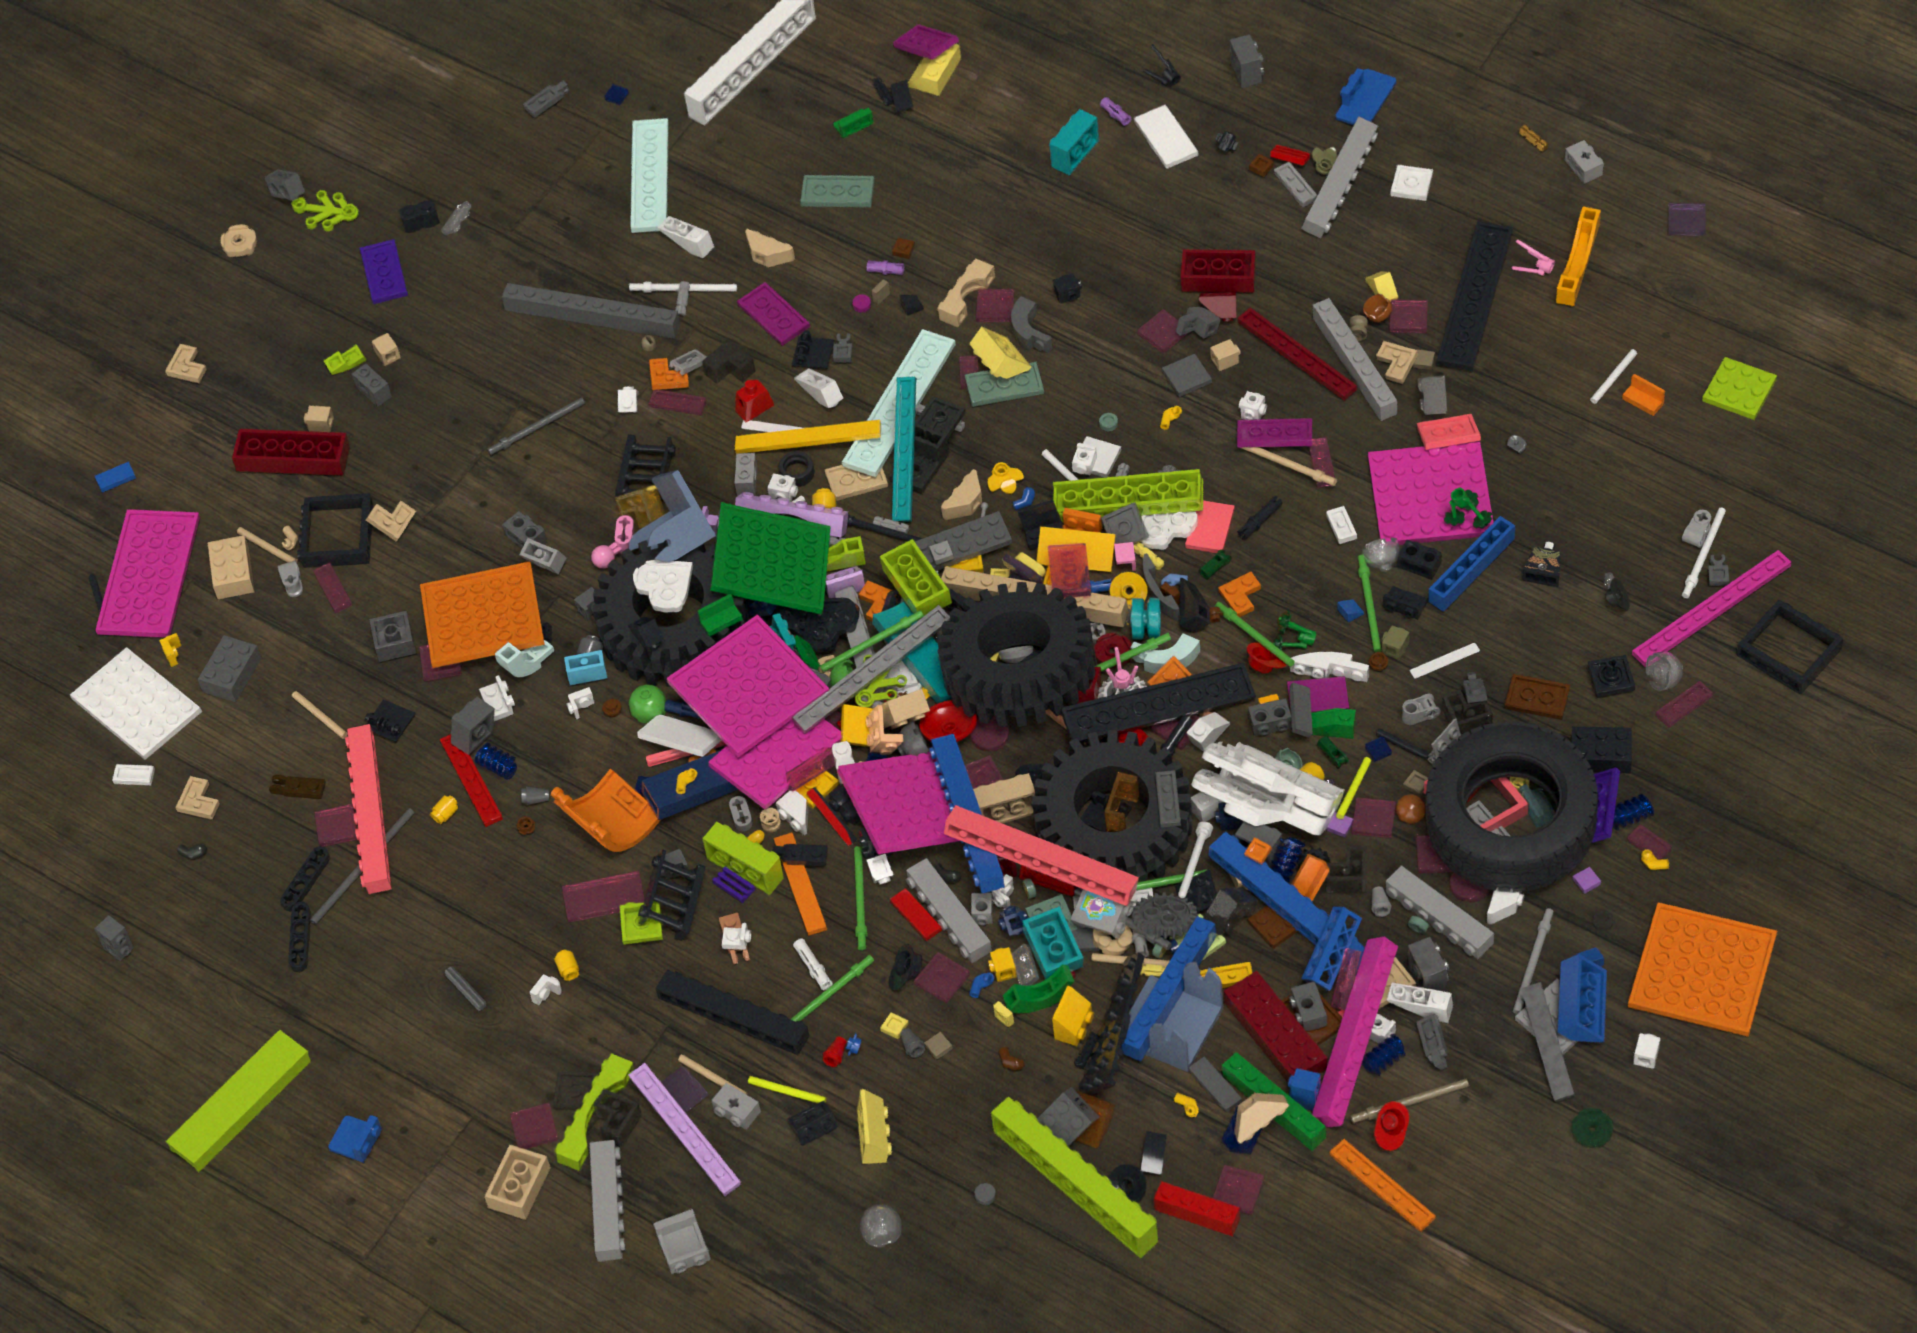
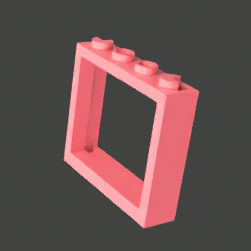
M1507 777L1491 780L1512 807L1480 825L1490 832L1496 828L1498 829L1500 826L1505 828L1528 815L1527 801ZM1428 780L1424 781V791H1423V792L1425 793V795H1426V787H1427V781H1428Z

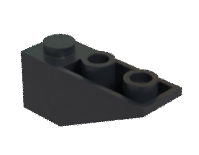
M1180 578V626L1195 633L1210 624V608L1196 585L1184 578Z

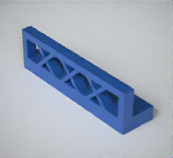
M1345 907L1332 908L1301 978L1307 983L1315 982L1322 988L1331 990L1362 920L1360 916ZM1347 916L1354 919L1351 928L1348 929L1345 924ZM1343 934L1345 942L1343 946L1339 947L1337 939L1339 935ZM1335 952L1337 960L1335 964L1331 965L1329 957L1331 953ZM1326 970L1329 975L1327 983L1320 980L1322 973Z

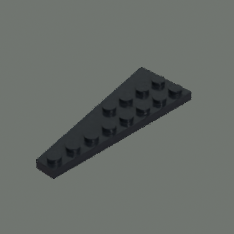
M1139 952L1128 956L1123 963L1124 970L1117 980V989L1111 996L1110 1008H1108L1104 1015L1106 1019L1099 1029V1038L1092 1048L1093 1054L1085 1067V1076L1079 1083L1080 1090L1078 1094L1083 1099L1115 1086L1116 1081L1113 1080L1115 1072L1119 1071L1120 1067L1116 1063L1123 1053L1120 1046L1126 1039L1131 1019L1128 1011L1129 1007L1134 1005V1000L1131 998L1134 992L1137 991L1138 985L1135 981L1141 974L1145 958Z

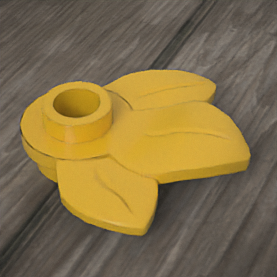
M997 463L992 469V475L988 478V488L991 492L1001 489L1006 494H1013L1016 490V481L1024 478L1023 473L1017 468H1010L1006 463Z

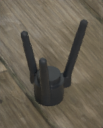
M1152 44V49L1167 67L1163 72L1164 78L1145 68L1143 71L1160 80L1165 85L1168 83L1170 85L1177 84L1181 79V75L1176 71L1169 59L1165 60L1159 50Z

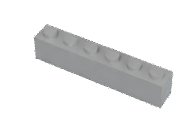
M927 858L907 869L908 878L906 881L909 887L917 891L919 900L927 904L929 913L937 917L938 924L943 931L947 930L951 942L959 946V951L964 958H968L971 963H974L992 952L990 940Z
M1400 866L1386 880V893L1389 897L1397 899L1404 908L1412 910L1419 918L1431 924L1437 932H1442L1453 944L1461 946L1468 955H1473L1479 959L1494 944V933L1403 866Z
M614 1140L591 1142L590 1157L595 1254L598 1261L623 1259L622 1251L626 1250L625 1239L621 1238V1232H625L624 1220L620 1218V1214H624L623 1202L619 1198V1196L623 1195L622 1183H619L618 1179L622 1177L621 1165H618V1160L621 1159L620 1147H616Z

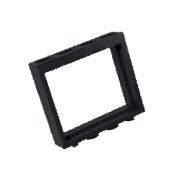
M370 493L304 497V505H301L303 520H300L302 534L298 537L301 547L297 551L298 560H301L303 568L370 564L372 524L366 521L374 507ZM362 508L359 549L308 552L311 511Z
M1778 600L1738 643L1737 656L1801 695L1842 650L1843 638L1836 632L1825 628L1821 623L1810 619L1805 613L1792 608L1790 604ZM1778 615L1829 645L1802 676L1751 645Z

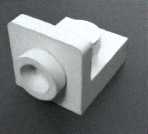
M590 687L568 695L569 703H567L570 714L574 713L576 719L580 718L578 709L594 704Z
M1007 874L1003 877L1005 888L992 891V900L1000 908L1010 906L1009 896L1014 889L1013 878Z
M742 923V928H724L722 948L746 950L747 942L751 941V930H748L747 923Z
M543 974L530 991L532 1002L540 1005L543 1000L547 999L550 991L560 995L562 993L560 982L554 977H548Z

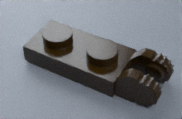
M273 775L272 781L280 785H271L269 791L286 797L322 799L326 782L325 779Z

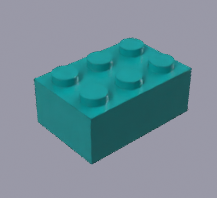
M1079 109L1076 114L1071 116L1069 122L1060 129L1057 136L1051 139L1049 147L1053 168L1070 175L1099 142L1098 120L1096 116Z
M1060 906L1023 920V932L1045 980L1062 964L1068 965L1070 971L1083 967V956Z

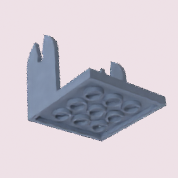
M679 470L660 474L652 478L654 485L670 512L638 530L631 537L628 548L630 550L639 548L638 543L646 540L648 543L647 547L650 546L652 550L658 548L657 544L667 539L668 547H665L654 559L662 562H671L716 536Z
M1190 962L1185 965L1183 970L1185 990L1163 1025L1162 1023H1156L1151 1026L1149 1030L1150 1048L1145 1054L1188 1072V1067L1196 1059L1223 1010L1222 982L1220 977L1211 968H1208L1205 977H1202L1196 962ZM1153 975L1149 976L1128 1013L1131 1015L1128 1029L1159 978Z

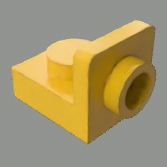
M175 633L159 640L171 667L178 664L176 657L179 655L176 649L181 647L179 637Z

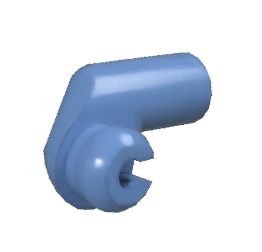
M1169 574L1162 579L1161 586L1165 582L1170 586L1180 584V578L1188 581V576Z

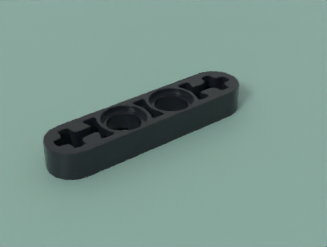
M319 846L312 850L281 896L280 901L284 910L291 912L294 904L304 900L330 860L327 848ZM309 868L316 869L313 874L308 875L305 873ZM304 883L305 887L303 889H295L297 884Z
M305 902L294 904L291 912L288 961L290 968L294 972H302L308 966L311 911ZM302 909H304V911L302 912L303 919H300L299 913ZM304 925L305 929L302 932L295 931L296 927ZM303 942L304 946L302 948H294L296 943ZM297 955H299L301 960L298 965L295 964L298 959Z

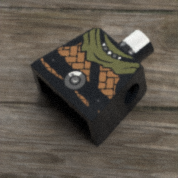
M1545 542L1543 548H1533L1523 568V581L1559 587L1561 552L1555 550V544Z

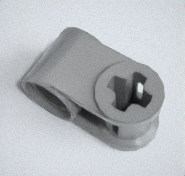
M1707 510L1696 511L1689 525L1685 528L1682 541L1700 548L1702 547L1711 528V514Z
M296 560L278 565L287 594L290 597L299 596L303 592V586Z
M1425 694L1403 703L1402 721L1407 725H1414L1436 718L1441 710L1435 705L1433 695Z

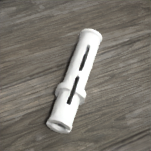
M804 939L795 941L793 947L810 970L811 977L816 979L821 989L827 990L833 983L825 973L824 966L819 964Z

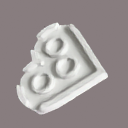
M1191 511L1142 515L1141 517L1149 538L1140 542L1149 549H1166L1174 537L1187 538L1191 535L1198 525L1197 513Z
M646 561L645 565L635 569L633 574L634 585L639 594L649 595L650 603L655 611L665 613L679 612L682 610V606L685 604L688 596L693 564L692 562Z

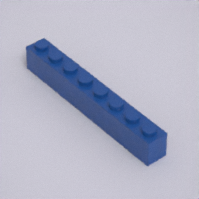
M1198 916L1196 917L1128 1029L1126 1039L1122 1044L1124 1055L1142 1061L1150 1048L1149 1030L1151 1026L1156 1023H1162V1025L1165 1023L1185 990L1184 967L1190 962H1196L1198 966L1200 965L1217 936L1215 923Z

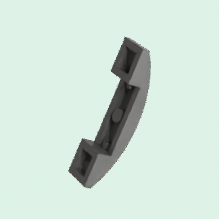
M1147 553L1144 554L1143 574L1150 598H1160V610L1168 617L1176 621L1180 620L1179 607L1172 595L1164 597L1154 580L1156 578L1155 566Z

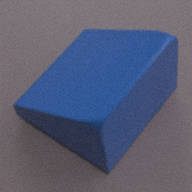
M1353 599L1337 603V610L1348 623L1364 614V611Z
M1597 948L1577 953V955L1580 954L1599 966L1604 965V957Z

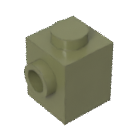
M1391 626L1390 630L1386 631L1383 635L1382 653L1400 660L1409 645L1410 632L1401 627Z

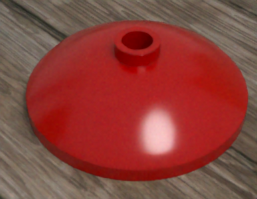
M945 701L929 708L930 711L924 713L925 717L921 718L919 723L922 735L930 742L931 739L954 734L956 742L966 738L975 729L977 715L975 714L970 718L964 714L963 706L957 708L952 701Z

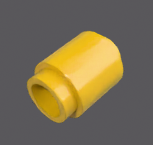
M444 795L431 809L430 816L439 824L446 822L457 811V800L450 795L448 797Z
M567 950L558 952L554 961L561 977L566 981L577 978L579 976V967L573 952Z

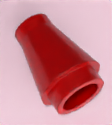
M836 1037L834 1042L825 1050L823 1061L826 1065L836 1067L842 1062L847 1043L844 1038Z

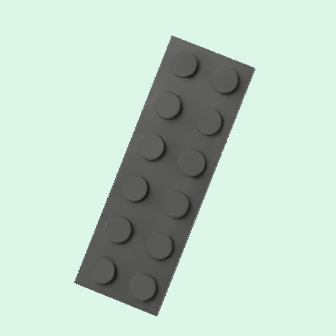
M998 511L915 541V543L934 570L938 571L946 566L949 567L961 561L1012 544V538ZM947 540L954 559L936 565L929 546Z

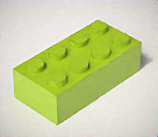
M913 539L880 556L884 573L913 613L921 610L925 616L938 605L944 608L952 603L949 589Z
M716 822L702 838L707 860L721 868L727 867L763 892L771 895L784 879L780 857L775 852L767 851L761 844L753 843L745 835L732 831L729 826Z

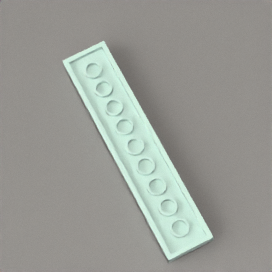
M922 329L867 420L881 421V438L854 441L842 461L843 467L877 477L895 445L897 377H916L917 407L956 345L954 339Z

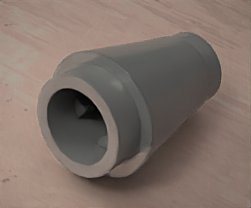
M529 786L521 788L522 804L531 805L549 801L548 789Z
M906 1028L902 1030L900 1036L906 1053L913 1058L921 1056L925 1051L924 1042L911 1029Z

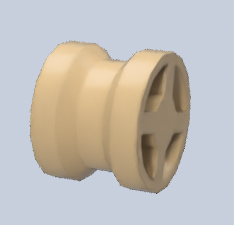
M767 808L760 814L761 825L766 832H775L781 826L780 816L776 809Z

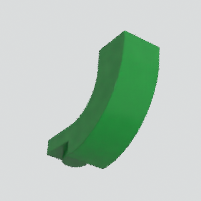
M1062 964L1043 982L1028 986L1014 984L1003 995L1007 1009L1012 1013L1035 1012L1060 1002L1067 986H1071L1074 983V979L1069 966Z

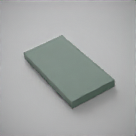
M804 175L801 206L872 207L875 178L874 176Z
M1037 362L1029 363L1031 365L1030 370L1008 379L1001 376L997 378L990 373V370L965 374V382L972 407L1044 394Z

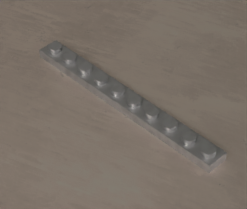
M938 605L832 686L828 692L793 716L792 721L804 734L940 631L944 621L951 622L950 616Z

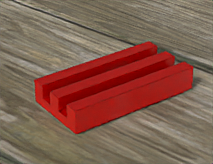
M1276 145L1271 151L1270 157L1305 165L1310 159V153Z

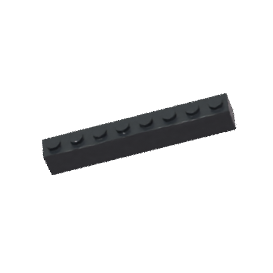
M666 970L655 988L660 1000L796 1055H799L809 1038L808 1027L803 1022L793 1021L784 1014H776L766 1007L756 1006L749 1000L736 998L732 993H724L712 985L702 984L697 979L684 977L677 971Z

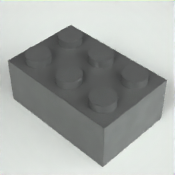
M224 635L198 678L202 692L236 702L262 659L257 645Z

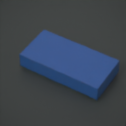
M129 462L96 475L95 479L101 491L105 492L136 479Z

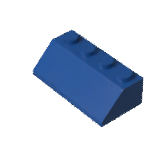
M1580 954L1561 961L1558 1033L1572 1041L1603 1042L1607 970Z

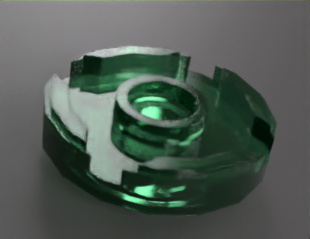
M1584 1109L1572 1121V1134L1576 1141L1585 1147H1600L1611 1139L1613 1135V1122L1611 1117L1600 1109Z

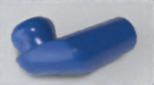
M1025 488L1022 498L1012 502L1015 511L1032 504L1035 497L1033 488Z
M988 972L975 977L969 995L973 998H978L981 989L992 984L994 975Z

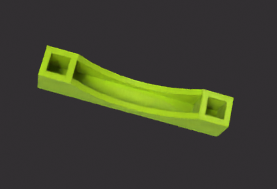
M861 536L842 539L829 548L827 571L866 564Z
M612 1053L608 1060H604L600 1075L595 1076L590 1093L587 1092L583 1098L584 1104L581 1109L576 1110L574 1122L566 1128L564 1140L559 1142L555 1149L557 1162L580 1171L589 1155L586 1134L593 1113L606 1098L627 1086L630 1080L629 1074L634 1071L633 1062Z

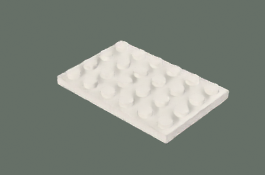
M127 647L70 694L72 700L144 760L202 712L198 705Z

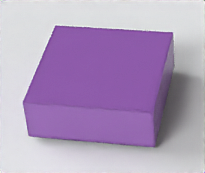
M1335 813L1327 827V831L1346 838L1353 824V819L1344 816L1343 819H1338L1336 817L1337 813Z
M1590 867L1573 876V881L1584 894L1601 885V880Z

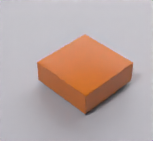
M1254 837L1244 855L1262 865L1272 847Z

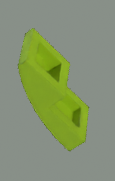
M355 345L343 354L339 351L325 359L324 362L333 375L360 365L366 361V358L360 348Z

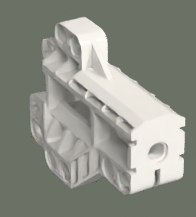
M1223 742L1211 743L1205 748L1202 758L1215 764L1217 768L1221 767L1220 775L1210 770L1201 769L1195 774L1191 785L1206 794L1226 802L1224 811L1254 826L1285 821L1311 834L1321 835L1337 812L1345 789L1336 787L1327 781L1325 782L1312 776V774L1305 773L1292 767V765L1274 759L1272 756L1253 747L1243 745L1241 742H1238L1236 747L1230 744L1225 747L1222 745Z

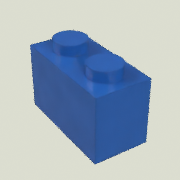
M1296 1068L1294 1076L1291 1075L1289 1079V1096L1304 1109L1313 1111L1321 1088L1320 1074Z

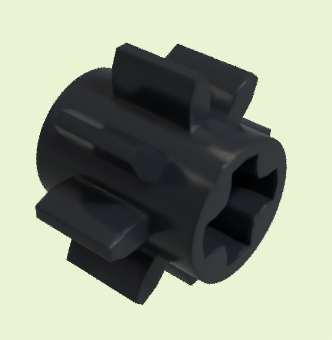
M1227 130L1224 133L1219 132L1215 139L1219 142L1217 147L1226 152H1229L1230 149L1235 150L1238 142L1235 140L1237 136Z

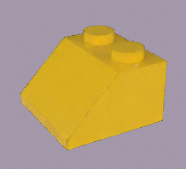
M1067 986L1052 1018L1054 1038L1078 1046L1079 1041L1083 1040L1086 1035L1085 1028L1088 1023L1092 1022L1094 1012H1092L1091 1003L1070 986Z

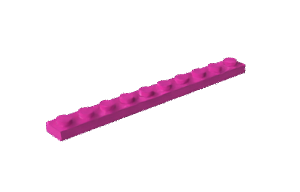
M1779 550L1632 650V655L1646 667L1791 567V561Z

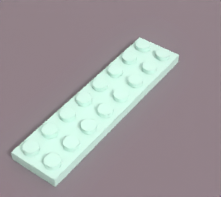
M668 118L633 121L631 232L660 231L658 227L667 218Z

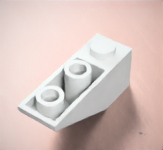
M668 216L658 227L661 232L678 245L698 257L704 258L714 247L708 231Z
M1398 983L1391 984L1387 997L1388 1002L1424 1018L1436 1014L1440 1022H1449L1453 1008L1451 993Z

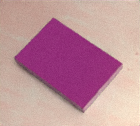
M1345 676L1287 682L1290 713V685L1293 682L1310 688L1311 713L1333 708L1349 709Z

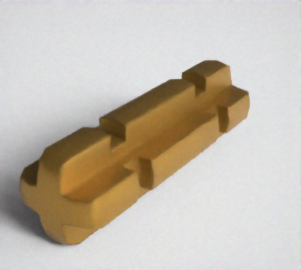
M1527 125L1520 127L1519 133L1523 137L1526 136V139L1543 152L1548 148V143L1533 130H1530Z

